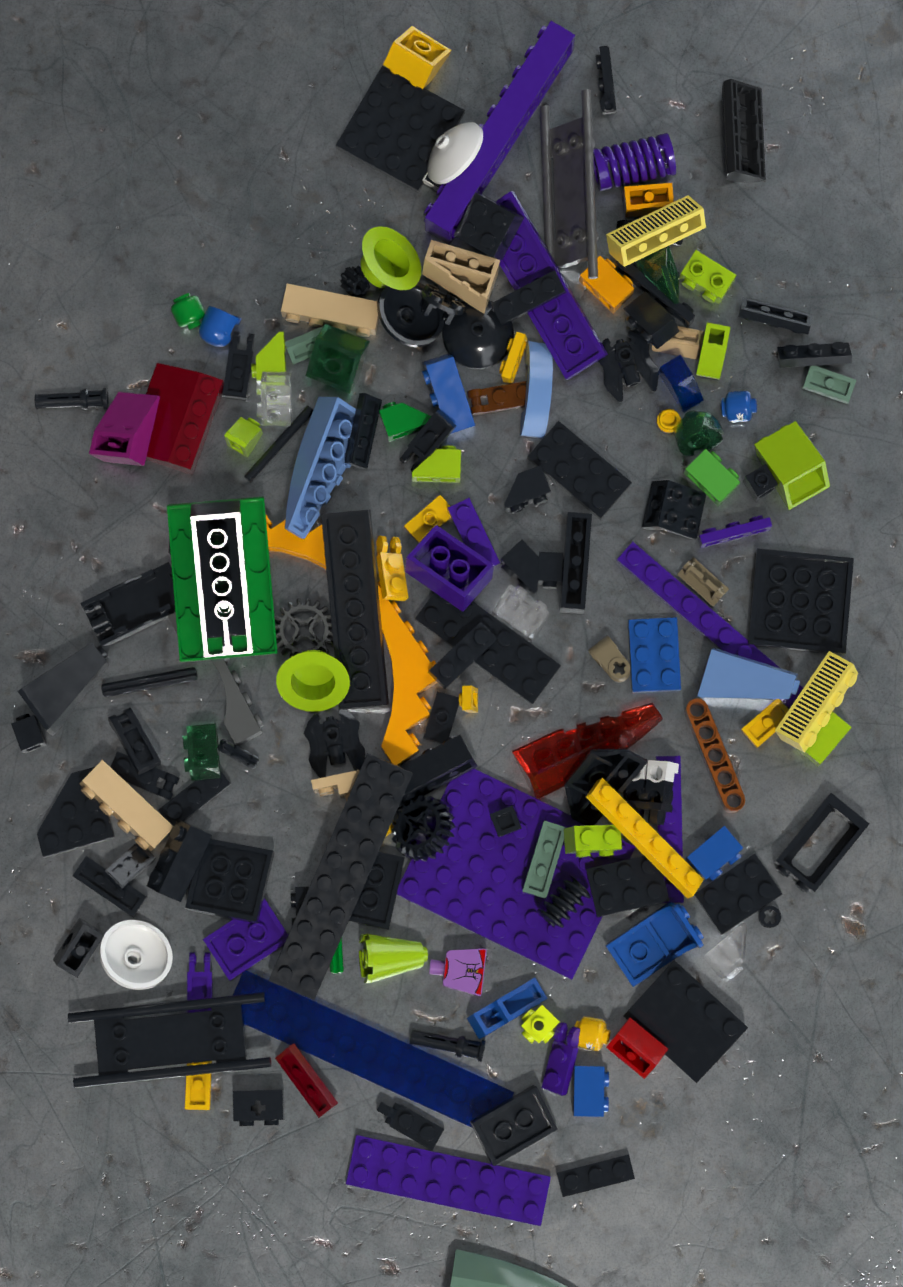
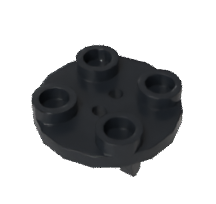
M426 284L425 288L420 292V296L425 300L421 308L423 316L428 317L432 308H439L445 311L442 321H444V324L449 325L454 315H463L465 312V305L459 302L460 298L450 292H447L445 295L439 292L438 288L430 284Z

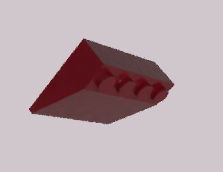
M161 363L156 364L146 395L160 396L146 460L190 475L194 474L222 397L224 386L222 379L197 371Z

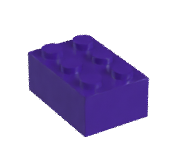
M437 525L431 529L406 557L405 566L407 574L462 612L492 580L494 570L493 563Z

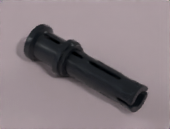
M86 388L77 393L35 394L34 398L36 409L81 407V409L88 410L93 407L109 408L108 388L88 391Z
M413 1028L410 1044L452 1052L458 1058L465 1056L482 1062L486 1040L479 1042L466 1039V1036L454 1038Z

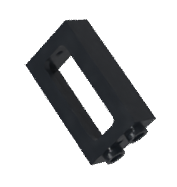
M830 793L774 862L777 865L776 870L785 878L790 876L797 881L795 886L805 894L808 891L813 894L870 823L834 794ZM834 812L849 824V829L813 874L806 876L793 866L792 859L829 813Z

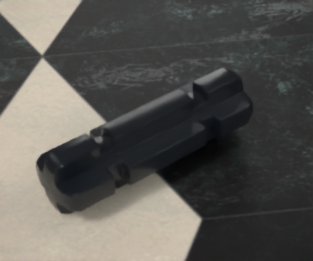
M222 739L217 747L218 751L227 754V756L243 763L247 767L252 769L257 767L259 762L257 756L229 740Z

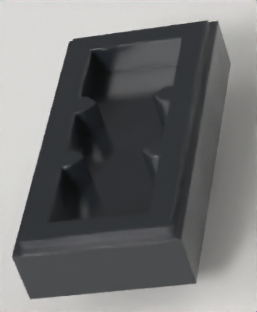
M437 691L423 739L443 744L450 737L459 706V697Z
M135 843L109 866L103 874L121 891L145 870L156 857L148 849L144 850Z

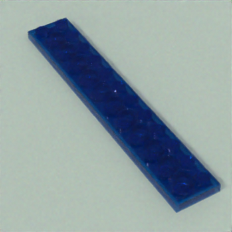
M247 970L242 973L233 995L265 993V1002L241 1005L245 1025L289 1045L294 1043L298 1049L469 1127H472L471 1120L513 1097L514 1092Z

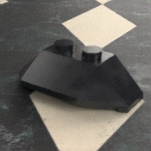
M592 749L564 782L571 818L584 825H595L603 814L586 796L596 781L603 778L621 795L648 763L647 759L628 749Z

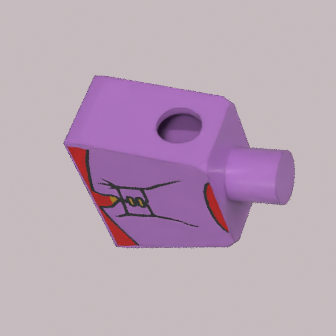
M487 949L449 950L446 952V961L431 959L429 974L444 976V987L481 997Z

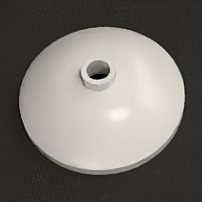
M474 122L462 123L449 129L437 139L427 165L430 180L436 184L448 183L458 177L471 164L483 141V130L479 125Z
M125 920L113 925L105 933L99 948L100 961L107 975L119 985L129 989L143 990L152 988L162 982L171 969L173 955L169 941L158 928L144 921ZM128 959H132L135 964H131Z

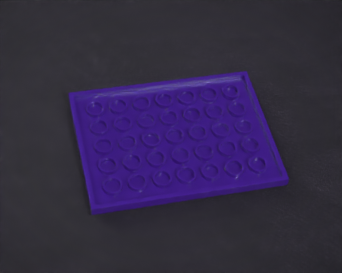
M472 769L450 781L441 798V801L450 808V813L455 817L452 822L456 827L450 830L454 837L448 838L450 846H443L444 853L436 852V859L429 857L427 862L411 859L398 886L397 895L572 980L602 917L597 918L586 869L628 860L631 858L636 847L622 840V849L614 851L613 856H599L598 852L591 853L589 857H576V853L565 854V842H563L547 898L544 899L524 893L523 888L543 822L547 821L567 828L590 825H584L572 819L571 815L487 774ZM513 805L522 829L498 838L490 814ZM571 875L586 888L591 897L588 899L582 896L581 899L584 905L575 904L578 912L568 911L571 918L570 921L562 918L561 921L564 927L555 926L553 928L536 911L537 909L546 911L543 903L546 901L552 904L550 895L559 896L556 889L558 887L566 889L563 881L566 879L572 882Z

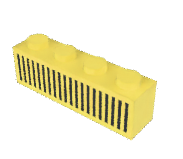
M687 195L606 234L609 254L624 267L706 228L704 209Z
M830 651L827 653L775 731L782 741L804 753L808 747L815 743L818 732L828 724L831 713L835 707L840 706L845 692L857 680L858 672L854 664Z

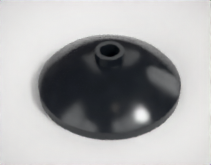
M418 282L415 287L409 290H397L386 286L378 298L377 310L381 324L387 333L396 341L411 347H423L437 339L444 326V321H442L444 313L439 308H432L428 317L422 315L421 308L425 300L420 296V292L425 288V285Z
M489 300L485 314L465 301L461 302L465 305L464 314L454 315L450 324H444L442 329L443 344L447 353L454 357L455 362L466 368L486 369L495 366L509 353L507 352L508 343L511 338H514L512 321L504 326L501 325L491 305L493 301ZM479 326L483 329V331L481 333H475L474 328Z

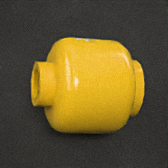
M584 1016L580 1021H576L575 1027L580 1028L578 1047L599 1051L603 1044L608 1045L611 1030L607 1029L606 1022L603 1019Z

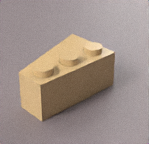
M431 240L424 259L422 275L485 314L498 275L500 260Z

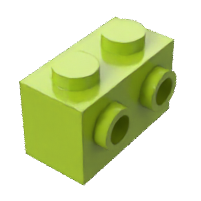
M695 250L682 270L679 280L682 281L681 284L691 291L695 289L702 293V297L706 301L720 304L734 283L736 274Z
M614 825L572 826L564 829L565 854L576 853V857H589L591 853L599 852V856H613L614 851L622 849L621 832Z

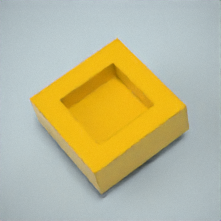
M472 685L462 686V692L459 693V705L463 711L478 713V688Z

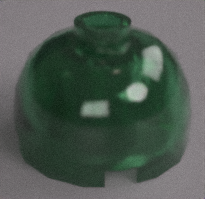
M689 411L680 419L675 427L676 444L679 452L683 455L693 456L695 455L693 451L702 448V452L705 449L710 451L723 440L722 434L724 435L722 426L718 419L709 412Z

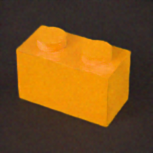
M672 183L625 186L623 191L625 218L645 216L673 203Z
M599 256L597 258L598 278L589 279L587 268L580 275L579 282L614 314L633 295L634 284L626 275L621 276L615 270L616 266L608 258L604 260Z

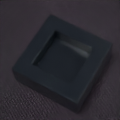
M513 805L490 814L498 838L522 829Z

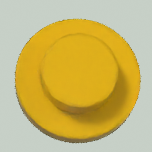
M665 409L659 413L657 425L661 431L673 433L680 427L681 417L677 411Z

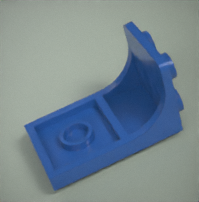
M668 902L605 945L632 987L685 952L704 946L701 941L704 939V936L697 926L689 923L687 919L690 918V915L683 905L680 906L679 903Z

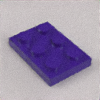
M264 899L258 924L233 919L205 937L203 941L228 980L231 981L283 947L288 933L266 899Z

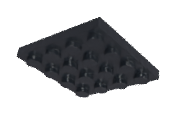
M382 66L339 138L336 148L419 193L424 184L422 180L428 172L427 165L433 146L441 135L459 124L465 114V110L425 88L421 89L418 86H413L404 77L394 74L390 69Z
M757 548L748 645L828 653L830 651L834 654L845 655L854 558Z

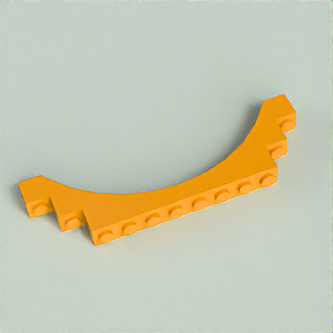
M266 515L269 551L282 552L306 559L326 570L322 525L309 532L305 539H301L285 529V520L270 529L269 527L273 524ZM379 580L378 592L382 633L391 657L394 680L392 712L381 749L391 763L400 766L404 761L411 759L419 753L417 748L420 745L419 741L413 733L408 734L407 732L430 717L428 710L431 707L424 696L419 698L418 695L438 683L428 673L436 662L435 660L429 661L425 655L428 653L427 648L421 640L418 642L412 635L415 631L408 620L402 621L398 615L401 613V610L394 600L390 602L389 600L382 599Z

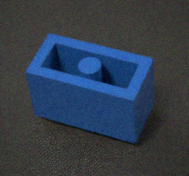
M723 826L686 858V861L704 879L703 881H706L708 878L713 881L723 873L721 870L723 865L727 862L732 865L742 857L739 852L743 847L730 831Z
M574 1066L573 1116L604 1117V1112L609 1111V1097H604V1087H609V1072H604L605 1067Z

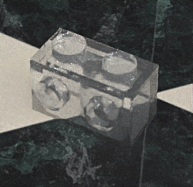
M262 372L261 381H257L256 385L257 395H261V403H257V417H262V426H291V372Z

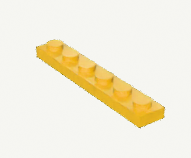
M603 778L597 780L586 798L687 899L693 897L704 879Z

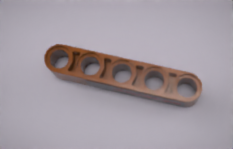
M692 699L685 708V717L723 809L728 813H737L745 805L744 793L708 705L702 699ZM692 705H699L703 710V714L699 717L693 716L690 713V707ZM703 727L709 728L712 732V737L710 739L701 738L699 729ZM709 751H719L721 760L719 762L711 761L708 756ZM719 773H727L731 779L730 783L727 785L721 784L717 778ZM730 795L737 796L740 801L739 806L735 808L730 807L727 803V797Z

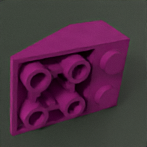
M118 392L94 430L89 454L103 462L144 466L160 396Z

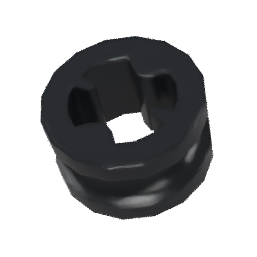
M766 906L759 912L758 919L763 927L768 929L774 928L781 921V913L774 906ZM769 910V913L775 912V923L771 924V921L768 923L764 921L766 917L765 911Z

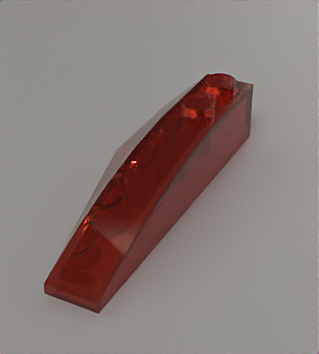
M649 703L622 711L621 716L609 717V715L601 717L600 722L586 725V722L577 724V728L566 732H564V729L556 730L513 750L512 753L527 785L536 799H539L564 787V782L592 749H628L651 731L663 718L654 704Z

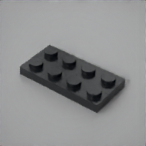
M560 421L553 426L527 456V459L534 465H541L543 472L600 520L632 484L629 479Z

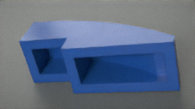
M533 978L472 1014L467 1020L478 1039H481L548 998L536 978Z

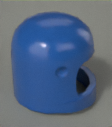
M208 306L199 327V336L203 341L212 346L224 347L231 341V332L235 325L239 326L242 318Z

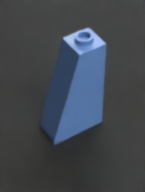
M713 648L711 649L697 696L702 698L790 699L792 694H797L800 681L796 680L797 673Z

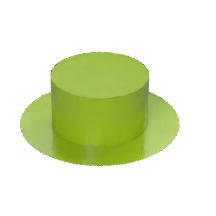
M382 226L371 228L365 234L362 241L363 255L360 262L362 272L367 280L374 286L382 289L386 286L397 290H409L415 287L421 277V263L412 244L403 235L391 228Z
M307 650L292 656L282 664L277 673L276 685L282 698L291 706L304 711L318 712L335 707L345 698L349 690L350 679L346 668L336 658L323 651Z

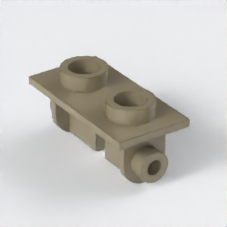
M694 557L677 574L712 607L729 590Z

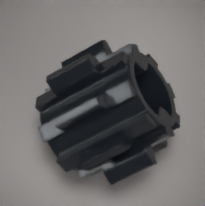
M359 265L357 267L352 266V268L347 267L344 273H341L342 279L340 282L342 284L340 287L350 296L364 295L370 289V282L363 274Z

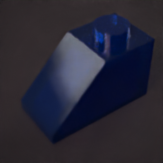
M681 355L660 366L659 376L683 413L704 401L694 375Z

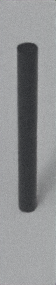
M307 405L244 475L246 480L251 483L308 420L313 412L310 406Z

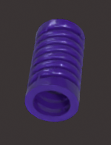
M668 133L659 134L655 138L650 136L646 140L640 138L638 141L631 140L629 143L613 144L611 148L604 146L601 151L598 148H593L594 177L599 191L613 188L608 162L616 188L621 186V177L625 186L630 184V176L634 184L639 182V175L642 182L648 180V174L651 180H655L657 178L656 167L661 178H665L666 173L667 175H676L675 155ZM661 151H664L665 161H663ZM618 163L620 166L621 177L618 169Z

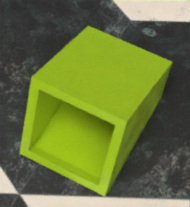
M796 421L789 425H784L777 432L761 438L754 444L758 460L762 466L766 464L778 483L776 490L788 510L830 487L825 460Z

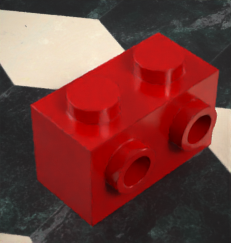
M631 1018L626 1021L606 1046L607 1049L644 1079L668 1051L666 1046Z

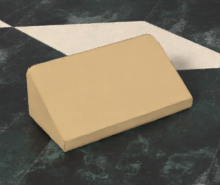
M678 326L679 333L660 348L656 349L653 345L651 348L652 351L696 360L699 358L704 331Z

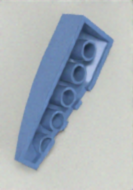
M318 397L296 458L287 501L285 529L301 539H305L320 515L319 510L323 504H327L330 500V493L335 485L339 486L345 469L351 467V465L344 462L356 409L339 397Z

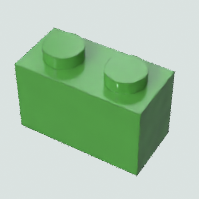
M705 449L685 469L684 474L719 507L738 488L740 484L739 476L733 469H726L721 464V458L714 451L709 452Z

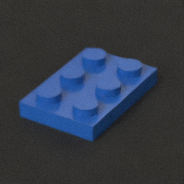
M677 617L628 620L632 693L681 691Z

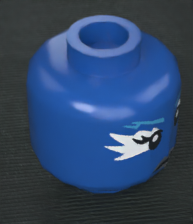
M749 391L728 392L726 397L722 398V415L727 417L729 422H747L752 419L753 413H757V400L751 397Z

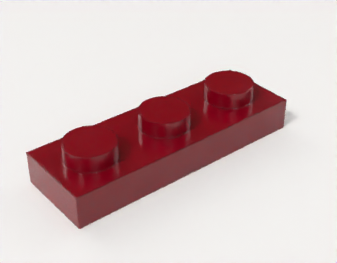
M294 1043L275 1058L318 1118L338 1104Z

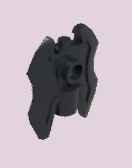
M633 331L628 332V338L631 339V342L619 339L614 347L610 346L611 342L608 338L602 342L603 347L608 353L607 356L598 361L605 373L604 385L618 402L623 401L622 378L627 387H632L641 383L640 373L652 392H655L658 386L659 371L649 354L650 343L646 344L640 335Z
M345 709L339 710L341 720L338 721V719L330 716L326 717V721L323 724L319 722L320 716L314 714L305 728L304 735L309 741L311 750L308 760L319 778L326 777L327 756H329L331 765L346 763V752L354 771L360 770L364 762L365 748L360 743L358 736L360 722Z

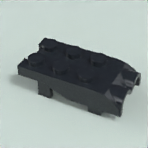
M169 562L142 573L140 576L124 581L80 603L101 646L104 647L121 641L168 618L169 615L175 612L174 588L171 578L172 567Z

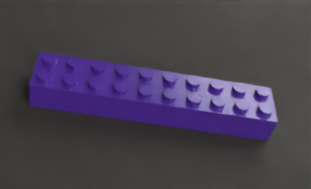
M550 21L547 27L542 26L537 35V43L535 46L530 45L524 55V58H526L522 66L518 65L512 74L514 79L511 84H506L499 95L501 97L497 105L493 104L487 113L489 118L486 123L479 125L483 130V141L474 160L458 177L439 187L436 193L438 196L434 204L430 203L423 214L426 216L424 219L425 231L448 245L455 238L453 235L474 194H483L574 51L575 34L553 21Z

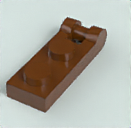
M527 381L467 391L468 399L472 403V407H470L472 416L525 407ZM487 397L488 405H482L480 398Z

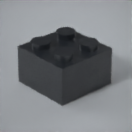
M475 193L453 236L492 258L503 260L524 217L485 195Z

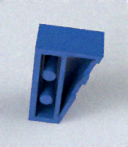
M445 354L422 362L424 368L422 375L425 384L430 385L432 393L429 396L433 408L437 407L456 425L451 434L476 426L454 357L451 354Z

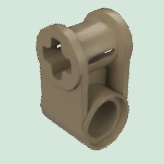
M608 635L588 650L592 658L613 681L619 683L629 678L630 664ZM615 666H624V674L621 675L619 672L615 674Z

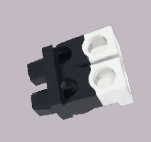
M647 760L648 763L624 790V800L643 819L644 810L649 811V824L664 825L666 812L672 813L673 805L671 803L673 801L674 774H678L679 764L668 761Z

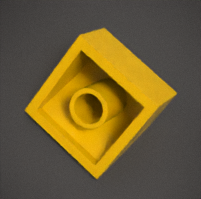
M411 26L393 42L383 65L389 68L392 73L399 74L410 81L413 86L424 89L432 82L452 50Z

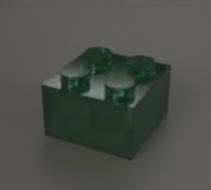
M325 323L316 338L305 376L350 394L359 379L370 341Z

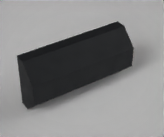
M734 79L725 80L722 85L726 179L737 183L766 180L762 88Z

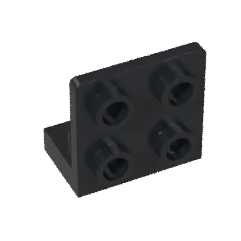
M670 480L652 481L642 528L647 530L663 529L692 540L697 539L706 493Z

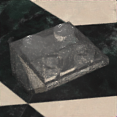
M510 584L493 609L492 615L532 643L549 619L548 607L538 599L534 602L527 597L529 593L521 586L516 585L514 587Z

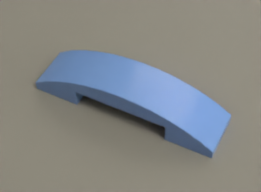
M527 341L525 365L528 366L525 410L521 414L520 436L543 439L546 433L551 404L553 360L545 343Z

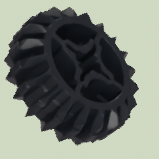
M419 795L417 800L410 798L409 805L403 804L404 809L402 812L396 811L399 817L393 820V824L396 826L390 829L394 834L392 840L396 844L397 850L407 858L426 862L429 857L436 859V852L444 853L443 846H450L448 838L454 837L450 830L456 827L452 822L455 817L450 813V808L443 801L433 796L424 797ZM421 825L422 827L426 828L427 831H424L423 829L419 828V826Z

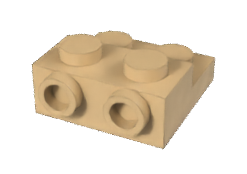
M360 770L311 780L313 791L315 794L319 793L320 797L335 794L334 790L338 789L340 797H345L347 801Z

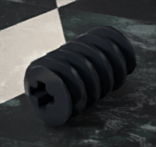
M571 875L572 882L566 879L563 881L566 889L561 887L556 889L559 896L550 895L552 904L546 901L543 903L546 911L541 909L536 911L553 928L555 926L564 927L561 921L562 918L570 921L571 918L568 911L578 912L575 904L584 905L581 899L582 896L588 899L591 897L586 888Z

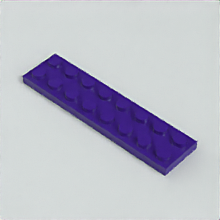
M510 191L496 200V202L523 216L524 219L503 260H500V266L514 291L554 270L557 272L567 293L532 310L528 315L566 380H569L607 356L608 353L516 194Z
M356 1135L346 1185L541 1226L551 1177Z

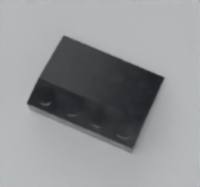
M675 960L670 963L623 1015L627 1020L629 1018L633 1019L666 1046L668 1051L665 1055L695 1083L712 1068L748 1029L740 1019Z

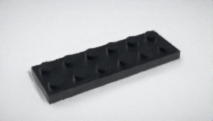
M434 592L415 618V621L452 648L475 626L482 622L498 640L474 663L531 705L534 704L561 667L559 663L473 601L462 612Z

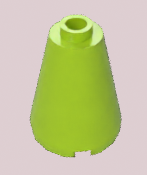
M372 934L360 935L359 944L364 943L363 949L359 951V966L362 978L366 977L364 983H373L421 968L424 962L428 961L427 948L423 947L421 942Z

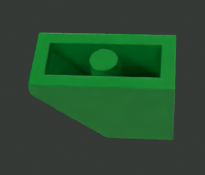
M390 402L382 406L383 409L379 410L389 442L419 432L432 417L404 403L396 404V402Z

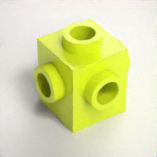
M541 1005L535 1012L530 1009L521 1018L524 1022L521 1025L524 1029L521 1034L531 1044L534 1041L538 1044L543 1041L546 1044L554 1036L553 1029L559 1021ZM541 1022L543 1029L540 1031L536 1030L534 1023Z

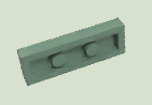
M547 821L543 822L523 888L524 893L544 899L547 898L564 842V829L567 827Z

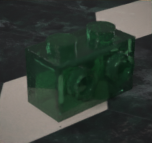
M216 723L186 726L187 735L183 736V748L188 750V757L184 758L185 772L190 773L191 781L221 778Z

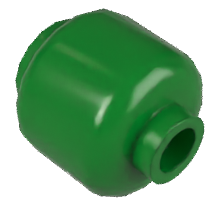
M190 293L174 299L171 312L177 325L181 328L188 327L189 330L200 326V320L203 319L206 312L199 297L196 295L191 296Z

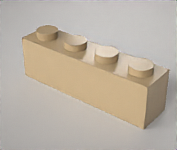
M292 284L286 285L281 308L282 317H285L286 321L292 323L306 321L309 322V325L318 328L329 324L335 331H356L357 335L363 337H370V334L376 335L379 322L378 301Z
M103 760L80 783L83 787L81 791L89 799L95 798L101 804L99 808L107 816L113 815L119 821L117 825L126 833L130 831L136 837L135 842L144 850L148 848L152 851L173 828L158 811Z

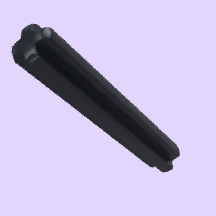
M190 667L104 683L101 689L104 697L196 681L198 676L196 668Z

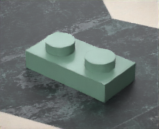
M329 324L284 342L292 364L337 346Z
M810 366L802 389L848 404L857 380L818 366Z

